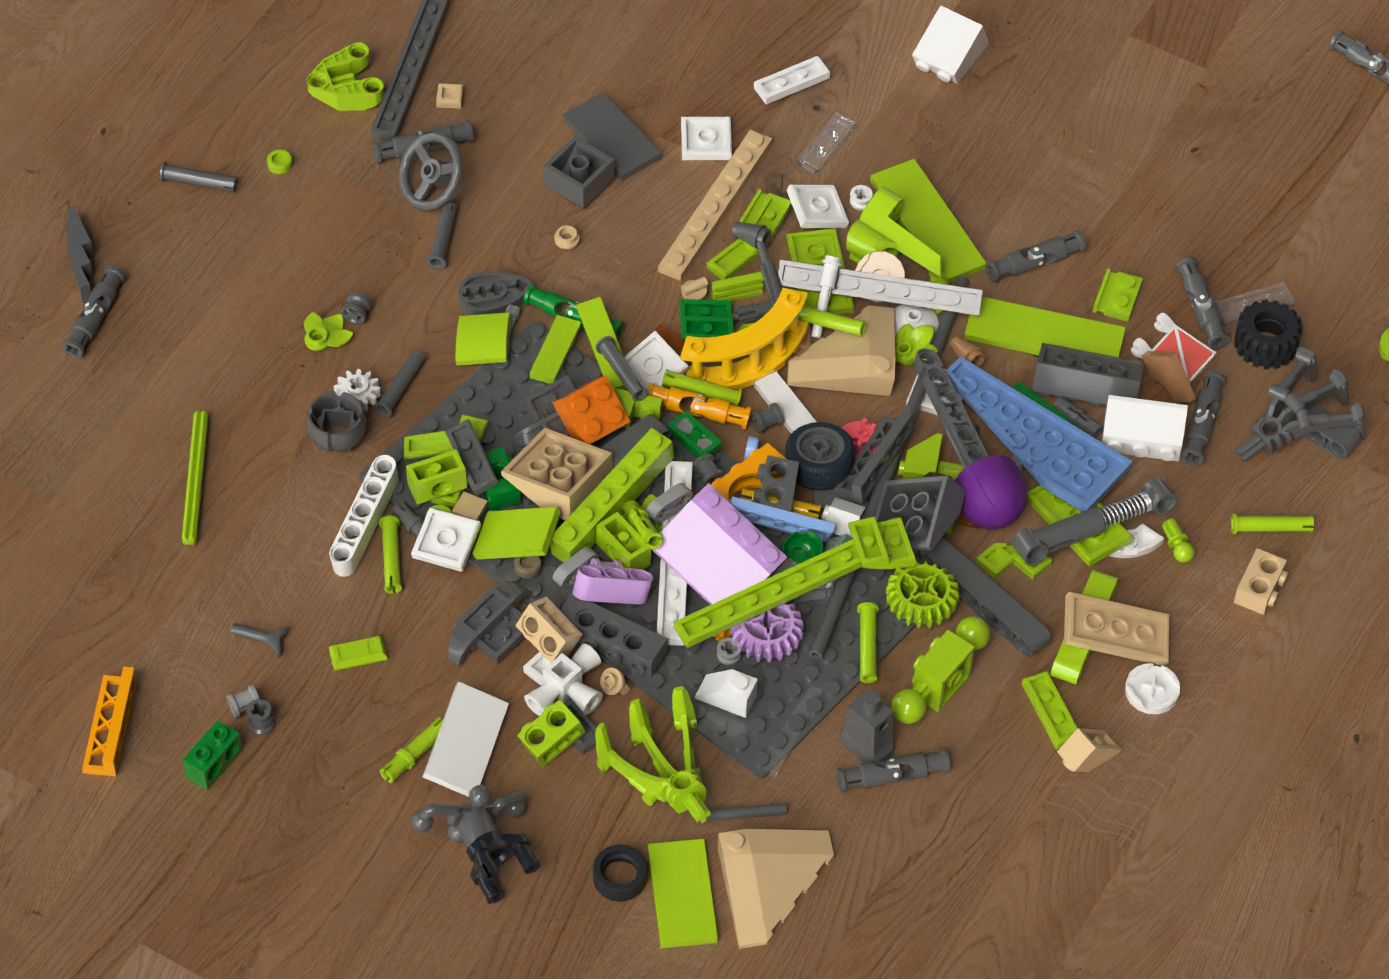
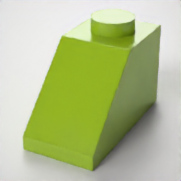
M937 433L908 449L906 460H900L898 475L903 476V479L936 477L942 434Z

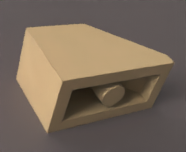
M1078 728L1057 752L1064 759L1062 761L1064 766L1070 771L1089 772L1119 754L1122 749L1105 730Z

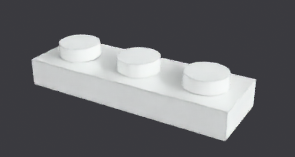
M816 56L755 81L754 89L767 105L829 79L830 71L821 59Z

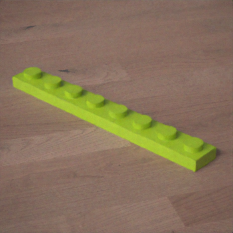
M852 539L683 617L674 622L673 628L686 648H689L861 568L862 564L854 541Z

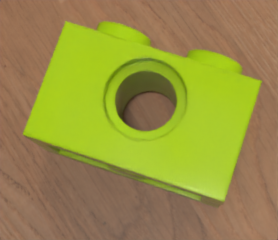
M456 449L406 466L408 486L417 505L467 488L466 469Z
M618 512L596 525V544L612 561L620 560L624 568L642 570L651 565V549L647 547L640 534Z

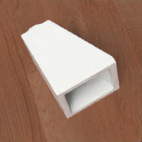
M940 6L913 52L912 57L918 69L927 73L930 70L936 73L937 77L947 83L953 81L958 84L987 48L989 41L983 25Z

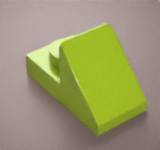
M613 387L630 420L629 423L624 425L626 430L631 427L634 417L643 419L653 414L661 420L663 410L662 398L647 395L641 401H634L627 390Z

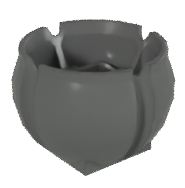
M335 391L318 396L311 403L306 420V428L312 441L320 449L329 452L332 450L351 452L352 448L363 438L367 424L365 411L358 399L346 392L338 396ZM327 426L349 428L347 431L340 433L326 432Z

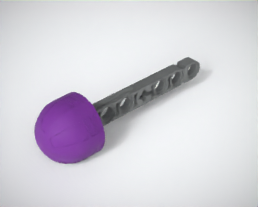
M920 349L913 362L914 368L918 376L923 377L922 384L964 468L955 479V482L966 490L961 508L963 514L972 523L986 529H1000L1012 524L1020 517L1027 501V487L1015 461L1007 456L989 457L947 372L943 369L944 366L939 356L931 349ZM921 358L931 361L932 364L924 363L921 361ZM930 378H937L942 383L933 382ZM941 396L946 397V398H948L951 402H949V403H948V402H945V401L941 400L939 397H941ZM959 435L968 437L970 441L962 440ZM968 455L977 456L980 460H972Z

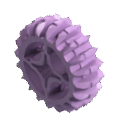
M787 602L730 628V634L733 641H739L738 648L741 649V653L746 652L748 659L756 656V660L759 663L762 658H767L770 664L772 658L781 661L783 655L790 657L792 650H797L799 642L803 638L802 630L804 629V623L801 620L800 611H796L794 603L787 605Z

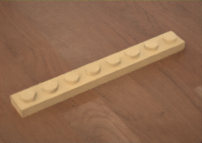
M751 129L749 130L658 265L659 273L679 281L683 279L771 147V137Z

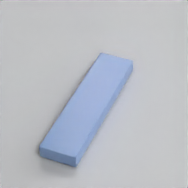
M733 496L729 501L753 524L791 534L793 532L801 533L811 530L825 543L834 532L835 523Z

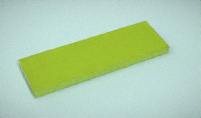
M915 159L870 175V182L877 191L881 187H885L904 199L898 213L900 215L897 220L898 223L942 257V272L946 275L949 283L956 281L958 276L967 277L986 269L985 260Z
M982 297L980 315L969 316L964 339L1038 356L1042 343L1119 357L1126 327Z

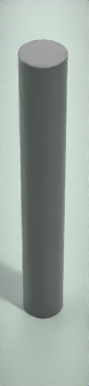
M786 803L711 809L709 810L711 815L706 817L707 821L787 815Z

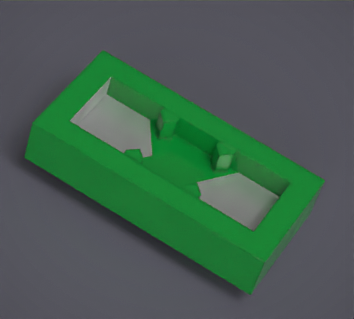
M687 411L667 424V428L672 432V436L697 458L707 453L714 455L722 448V441Z

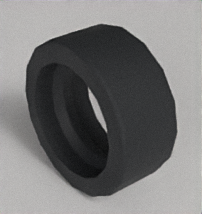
M619 844L609 846L602 850L594 860L593 882L596 890L603 897L619 902L632 900L646 886L647 865L645 858L637 849ZM618 861L627 862L636 868L637 875L630 883L623 885L613 884L604 878V868L610 863Z

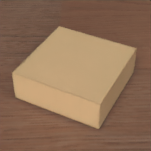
M439 83L436 100L437 108L461 109L463 85Z
M463 491L452 510V514L479 521L488 507V501Z

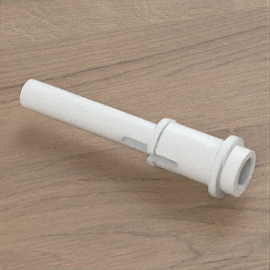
M826 256L825 260H822L824 266L819 283L821 292L817 306L818 310L827 312L831 290L835 289L839 267H842L840 258ZM813 324L811 337L821 339L823 327Z

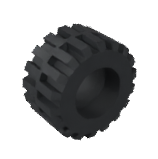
M1262 300V303L1255 301L1251 306L1247 305L1244 311L1240 313L1234 345L1235 348H1238V355L1244 356L1243 360L1245 362H1252L1253 366L1257 368L1258 366H1263V369H1269V367L1277 369L1280 368L1281 364L1286 366L1290 360L1293 361L1297 352L1296 349L1299 348L1303 325H1301V318L1296 316L1297 312L1294 309H1288L1289 305L1285 303L1283 305L1278 304L1279 301L1273 300V302ZM1261 332L1274 334L1275 337L1263 335Z

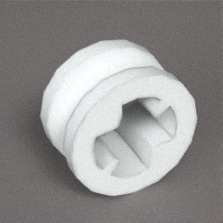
M865 185L853 187L850 192V205L857 210H864L873 197L872 190Z

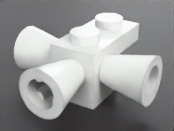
M585 643L581 644L571 660L561 653L550 663L540 652L537 653L523 666L524 673L540 685L539 688L524 696L528 707L540 716L543 710L548 705L553 704L556 698L560 699L563 703L571 698L585 715L593 712L601 702L603 694L583 684L582 675L601 664L598 653Z

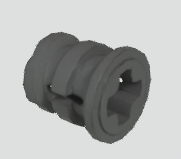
M256 699L249 703L247 708V726L249 731L255 735L270 733L275 726L270 703L261 699Z

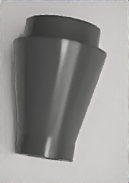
M736 221L732 228V235L758 249L757 243L760 241L764 242L765 247L768 246L771 239V230L767 229L766 225Z

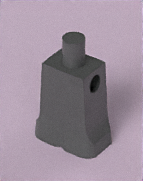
M866 690L848 706L844 727L841 728L839 733V741L850 752L857 754L858 759L864 763L890 759L894 756V711L880 701L878 692Z

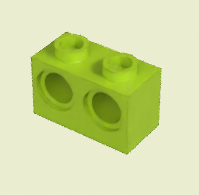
M559 699L555 704L548 705L536 720L524 725L517 736L523 746L544 768L586 733L580 721ZM566 719L563 725L555 726L559 720ZM545 737L540 744H534L536 739Z

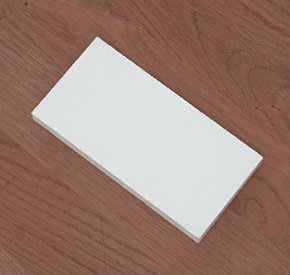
M458 681L425 768L423 778L469 797L470 790L474 786L481 784L509 703Z

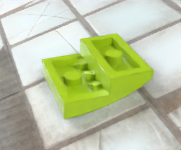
M510 313L459 316L456 336V365L507 362L510 349L508 338L511 325Z
M875 517L848 522L863 568L897 569L916 565L915 556L901 517L878 523Z

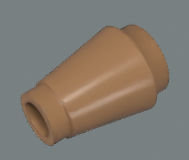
M956 336L951 340L949 347L957 358L961 356L977 367H982L986 360L982 348L960 336Z

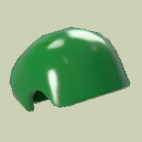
M811 530L801 533L793 532L782 545L781 552L787 556L784 563L790 568L822 554L824 546L821 538Z

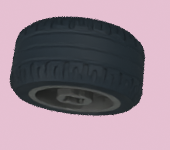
M826 422L808 423L794 430L789 436L785 446V458L799 462L796 478L798 485L810 490L824 491L835 488L836 485L843 482L851 473L855 461V446L851 436L839 426Z

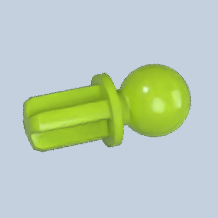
M1170 518L1162 523V528L1169 539L1167 544L1170 548H1174L1173 555L1178 562H1190L1195 554L1194 547L1187 542V534L1182 533L1177 522Z

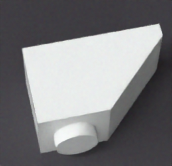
M733 669L706 674L695 695V699L746 718L757 697L758 679Z

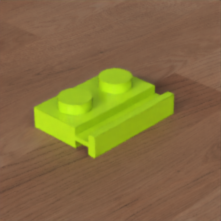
M758 189L739 222L766 225L767 229L771 230V243L792 208V203L788 199L772 193L765 194L762 193L761 189Z
M1107 268L1093 307V312H1103L1105 316L1129 322L1143 278L1119 271L1117 274Z

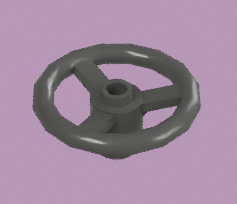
M436 131L422 134L410 143L402 156L399 167V185L404 198L414 208L429 211L438 209L451 200L459 187L463 173L462 156L457 144L447 134ZM434 141L442 143L449 150L452 163L433 159L425 144ZM417 153L423 163L421 168L423 181L414 194L409 184V168L412 158ZM433 185L446 187L445 191L436 199L424 200Z

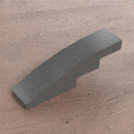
M70 206L68 208L66 227L67 246L75 285L84 304L91 294L88 280L93 279L89 259L94 258L91 240L74 206Z

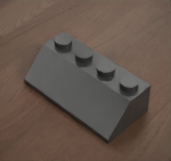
M1042 343L1032 391H1036L1043 396H1064L1068 401H1087L1094 406L1107 405L1109 395L1137 398L1144 362Z

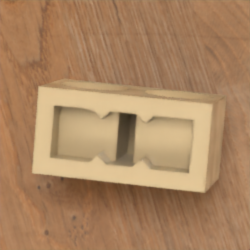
M1257 548L1237 587L1234 603L1264 615L1268 605L1273 607L1279 594L1276 591L1277 587H1283L1287 579L1288 572L1284 571L1287 560Z
M548 597L529 603L515 625L524 637L550 663L561 653L568 657L583 635Z

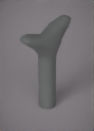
M233 623L231 634L263 642L274 651L277 657L281 655V639L286 636L288 627H283L274 632H264Z

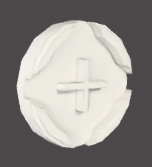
M1146 663L1137 666L1129 673L1125 683V695L1129 703L1137 710L1147 714H1161L1169 711L1176 705L1180 695V682L1176 674L1168 667L1162 665L1159 667L1154 666V663Z

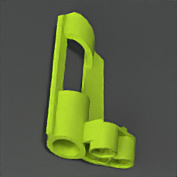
M881 187L862 211L860 219L853 223L848 232L846 246L850 252L849 258L859 263L864 256L870 253L887 252L897 258L899 252L925 267L929 272L932 283L949 285L946 275L942 272V257L895 222L900 217L898 213L904 199L887 188ZM932 309L936 314L942 312V310Z

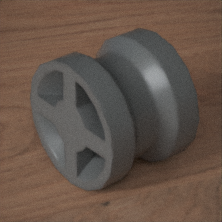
M352 292L346 299L347 304L341 309V315L352 324H362L366 319V312H369L372 306V302L366 295Z

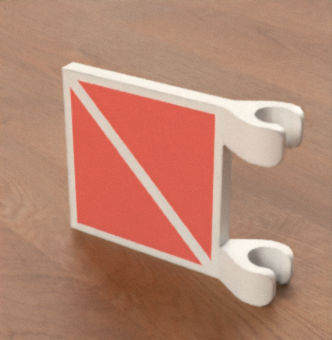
M1160 313L1156 318L1157 321L1154 327L1156 330L1167 334L1153 349L1143 339L1137 338L1133 342L1131 353L1136 357L1142 358L1141 355L1147 351L1176 352L1191 384L1217 353L1175 325L1167 314Z

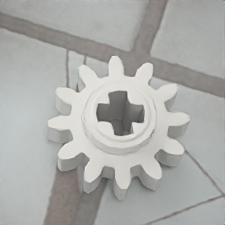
M357 369L354 375L350 371H346L347 378L338 377V384L334 385V391L338 396H341L343 392L353 395L361 403L364 411L367 412L368 404L374 405L377 402V397L381 396L378 378L372 379L370 371L365 375H361L360 369Z

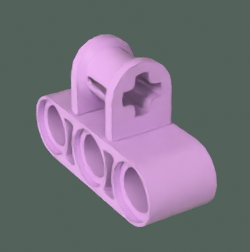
M592 558L589 565H582L578 568L572 594L584 601L645 604L648 599L653 575L642 569L624 568L620 560L602 562L598 558Z

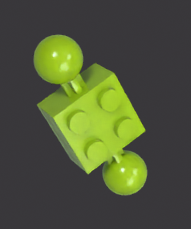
M969 616L962 619L956 627L955 634L947 630L941 637L937 636L931 643L929 651L917 658L913 666L915 674L911 681L913 689H903L897 692L891 701V710L894 711V717L899 722L904 724L918 722L926 712V705L939 713L970 678L974 651L984 648L990 639V628L982 618Z

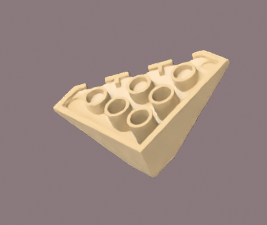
M868 305L854 318L865 320L867 323L863 337L834 330L826 338L822 337L808 347V351L799 357L795 356L788 363L787 385L890 396L895 380L894 308Z
M742 829L718 833V854L739 949L767 945L773 938L772 930L778 922L784 923L796 908L794 902L802 892L806 894L816 882L818 870L824 863L829 865L834 858L829 830Z

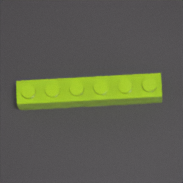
M651 428L553 533L550 542L552 555L565 562L582 548L587 546L592 548L596 543V525L616 512L622 515L625 511L623 510L624 504L629 500H636L674 459L672 441Z

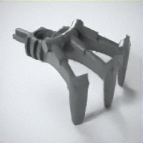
M1297 348L1295 357L1296 361L1299 362L1290 374L1285 376L1279 385H1271L1268 395L1273 397L1269 410L1264 412L1265 418L1260 417L1257 420V424L1250 426L1253 437L1235 449L1239 458L1245 462L1263 448L1272 455L1275 450L1279 451L1282 449L1283 444H1290L1292 440L1300 436L1332 427L1354 426L1360 433L1361 439L1364 440L1366 437V417L1363 406L1358 402H1355V405L1350 408V413L1309 414L1310 408L1335 394L1343 406L1348 404L1349 381L1339 370L1332 369L1329 377L1331 383L1315 391L1310 390L1298 397L1295 393L1291 394L1303 375L1311 383L1317 379L1316 355L1306 348ZM1285 403H1286V404L1288 405V407L1282 411V409H1283V407H1284V405H1285ZM1268 431H1277L1274 435H1266Z

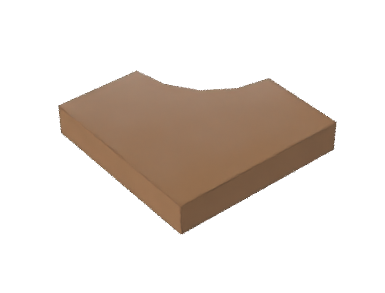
M1147 351L1141 355L1150 378L1164 385L1174 402L1190 403L1196 399L1176 352Z

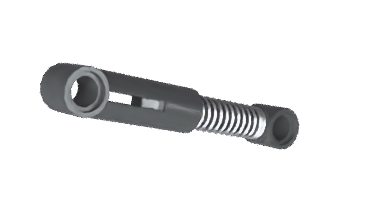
M1153 478L1144 484L1140 493L1133 495V497L1130 496L1124 500L1112 503V505L1104 506V508L1088 509L1037 530L1032 528L1022 529L1013 537L1012 546L1026 564L1031 566L1037 565L1046 558L1047 554L1101 534L1108 526L1111 527L1112 524L1115 525L1120 523V521L1123 522L1124 519L1128 520V518L1136 517L1141 513L1144 514L1149 511H1154L1158 515L1167 514L1176 506L1178 499L1161 478Z

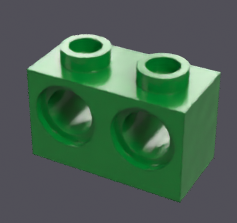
M217 720L182 759L185 777L208 790L242 752L240 733Z

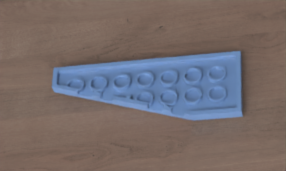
M961 356L946 370L957 393L1044 489L1083 512L1094 508L1131 469L1133 461Z

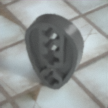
M475 273L465 278L460 284L458 290L459 304L468 315L505 313L508 305L512 304L519 307L524 303L525 292L532 282L527 277L514 273ZM518 287H522L524 291H519Z

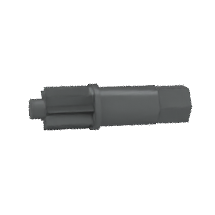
M770 300L736 308V312L731 314L733 322L738 321V323L743 324L754 320L757 321L770 311L772 305Z

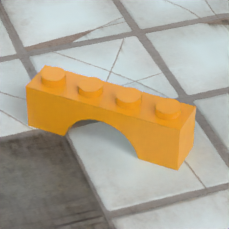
M767 443L760 449H755L741 464H735L729 473L722 478H717L711 486L729 502L732 496L742 491L743 488H760L761 480L756 479L759 464H764L768 455L786 458ZM771 472L773 477L777 479L782 478L779 472Z

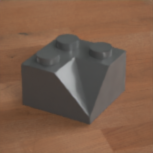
M574 136L544 165V185L583 209L614 179V158L577 136Z

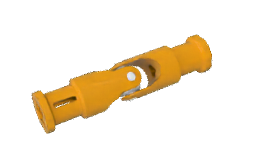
M649 382L648 395L662 398L663 406L667 410L679 413L687 411L695 417L703 415L714 422L722 424L729 422L740 425L742 429L747 427L751 411L749 406L743 408L731 405L730 401L718 398L706 399L705 396L674 387L668 389L656 386L654 382ZM694 397L691 411L682 406V398Z

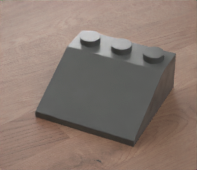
M949 476L884 481L874 517L877 523L901 517L912 550H932L960 515L966 490Z

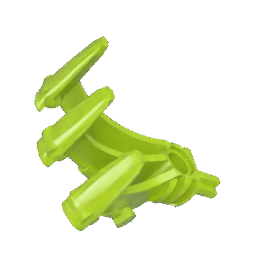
M683 686L675 687L673 690L672 710L676 731L683 730L685 770L676 771L652 740L653 730L650 725L649 716L643 702L639 698L631 701L629 707L631 740L634 747L644 743L660 777L645 773L621 758L613 750L606 725L600 723L597 726L595 732L597 765L602 774L612 766L643 794L642 800L647 805L652 806L657 800L667 801L678 814L688 810L696 822L701 821V823L707 821L706 817L710 816L711 813L703 803L707 795L706 788L702 783L701 770L696 768L690 737V729L697 728V719L688 691Z

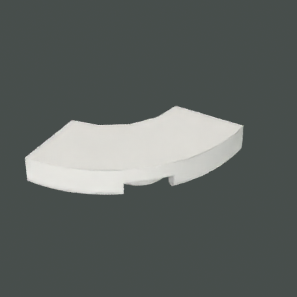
M1141 524L1135 529L1127 530L1132 536V543L1109 556L1133 558L1148 554L1163 544L1164 537L1146 525Z

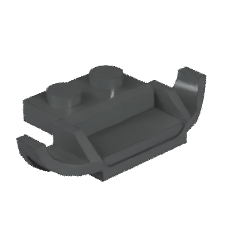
M568 375L521 399L533 423L511 435L517 446H527L544 428L566 436L569 435L552 403L575 390Z
M506 583L496 588L492 586L456 621V626L450 639L449 660L459 667L469 650L474 652L476 649H479L498 664L524 638L522 632L515 626L522 616V613L517 610V603L526 596L530 598L533 595L532 592L520 583Z

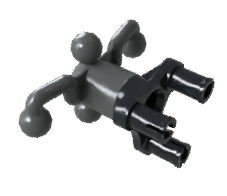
M476 785L470 790V801L462 804L460 807L455 804H429L423 810L416 811L412 815L411 824L416 831L422 833L432 828L434 822L433 815H448V838L452 842H464L466 845V853L470 860L474 862L470 877L475 885H479L488 904H492V902L493 904L497 903L504 897L503 891H501L494 878H496L495 874L498 876L501 872L499 866L510 857H517L525 874L534 873L541 866L530 848L531 842L526 834H501L494 821L503 809L511 818H519L525 813L526 795L522 791L508 794L497 799L493 804L487 805L491 800L490 790L486 786Z

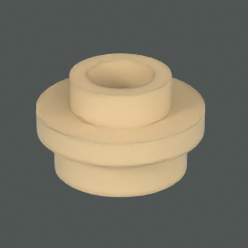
M565 225L557 230L554 241L559 248L572 249L579 244L580 236L574 227Z

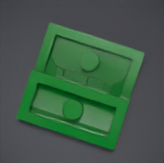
M680 299L679 317L682 340H686L687 336L708 338L733 333L731 301Z

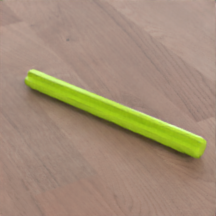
M196 411L193 417L182 542L184 545H195L197 543L209 419L206 411Z

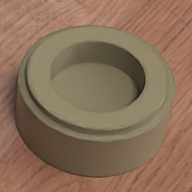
M515 557V573L525 579L536 577L541 571L540 557Z

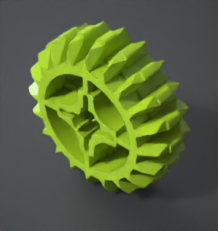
M927 560L923 564H919L916 561L915 566L902 569L897 568L894 571V575L890 576L888 586H886V602L890 606L891 614H897L898 621L906 619L907 626L911 623H916L918 629L922 624H926L930 629L933 622L940 626L943 619L949 620L951 613H954L956 610L957 602L959 601L958 583L954 582V575L948 574L946 567L938 569L937 562L933 566L928 565ZM903 589L907 592L908 599L902 594L901 591ZM937 589L942 593V599L938 597Z

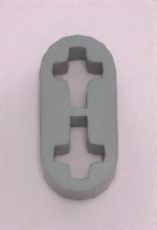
M679 483L655 498L648 505L646 511L655 523H661L683 509L691 501L693 492L683 483Z
M588 546L582 548L557 568L553 574V581L562 589L571 587L575 583L578 568L582 565H589L592 558L599 559V555Z

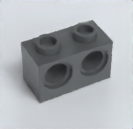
M768 455L764 464H759L756 479L761 480L760 488H755L752 502L791 512L799 462ZM771 472H779L782 478L777 479L773 477ZM767 496H774L778 503L769 502Z

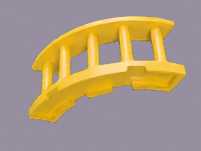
M782 288L780 296L770 311L756 323L738 332L708 338L687 336L680 356V360L692 362L686 375L738 390L739 388L750 387L754 385L755 381L779 371L786 365V361L792 354H796L807 335L809 322L798 320V316L805 305L808 292ZM749 354V357L741 361L732 363V359L739 358ZM722 361V366L703 367V362Z

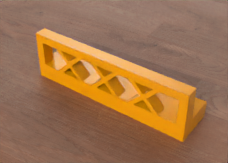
M123 667L121 676L103 675L82 771L85 774L117 775L137 685L135 669L133 667ZM109 685H119L116 696L111 697L107 692ZM113 706L112 718L107 721L102 716V712ZM108 729L107 741L101 744L97 740V735ZM102 753L103 766L91 765L92 759Z

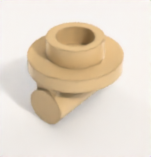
M701 277L696 280H689L681 285V293L684 299L703 300L707 295V279Z
M608 668L602 673L600 684L606 694L617 695L621 693V695H625L629 692L630 687L625 682L624 675L619 669Z

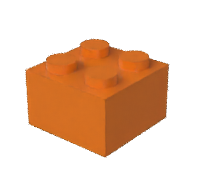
M606 375L595 378L552 402L570 437L587 444L599 440L630 422Z

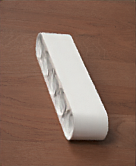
M381 455L373 461L330 549L329 555L333 571L339 576H349L356 570L398 484L399 476L396 462L389 455ZM352 536H358L355 539H349ZM342 558H348L345 561H339Z

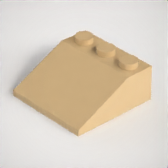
M544 428L501 471V475L540 508L557 507L561 512L559 518L566 520L613 470L612 453Z

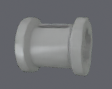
M253 685L248 686L247 690L235 695H226L227 703L235 718L239 717L240 713L247 711L250 702L260 699Z

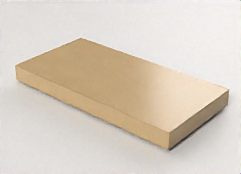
M1068 592L1065 595L1064 644L1166 666L1169 663V614Z

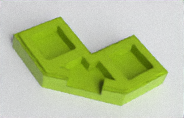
M994 543L977 557L976 563L994 579L1014 564L1034 580L1052 565V559L1046 556L1042 562L1031 566L1025 563L1012 545Z

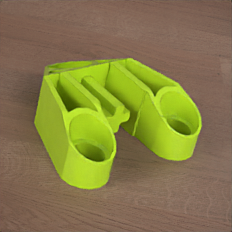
M360 42L353 43L324 58L307 78L308 92L316 99L338 111H361L377 106L384 97V85L379 78L375 77L355 80L354 75L365 69L370 61L368 46ZM359 54H365L364 56L359 58L355 57ZM373 89H379L377 92L374 93L369 92Z

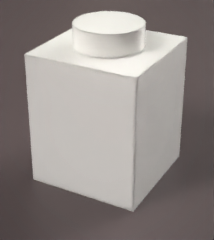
M835 497L831 505L825 506L822 520L835 523L833 534L839 536L848 534L852 538L848 522L861 520L866 507Z

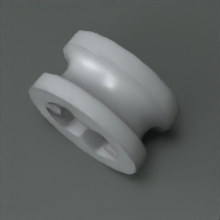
M727 637L719 641L717 644V658L722 664L734 665L741 659V649L738 648V640L733 641L732 638ZM731 648L733 654H727L725 649Z

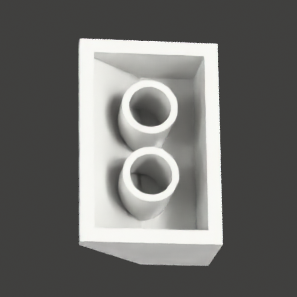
M1109 395L1101 442L1120 454L1134 455L1141 458H1156L1164 461H1179L1188 405Z

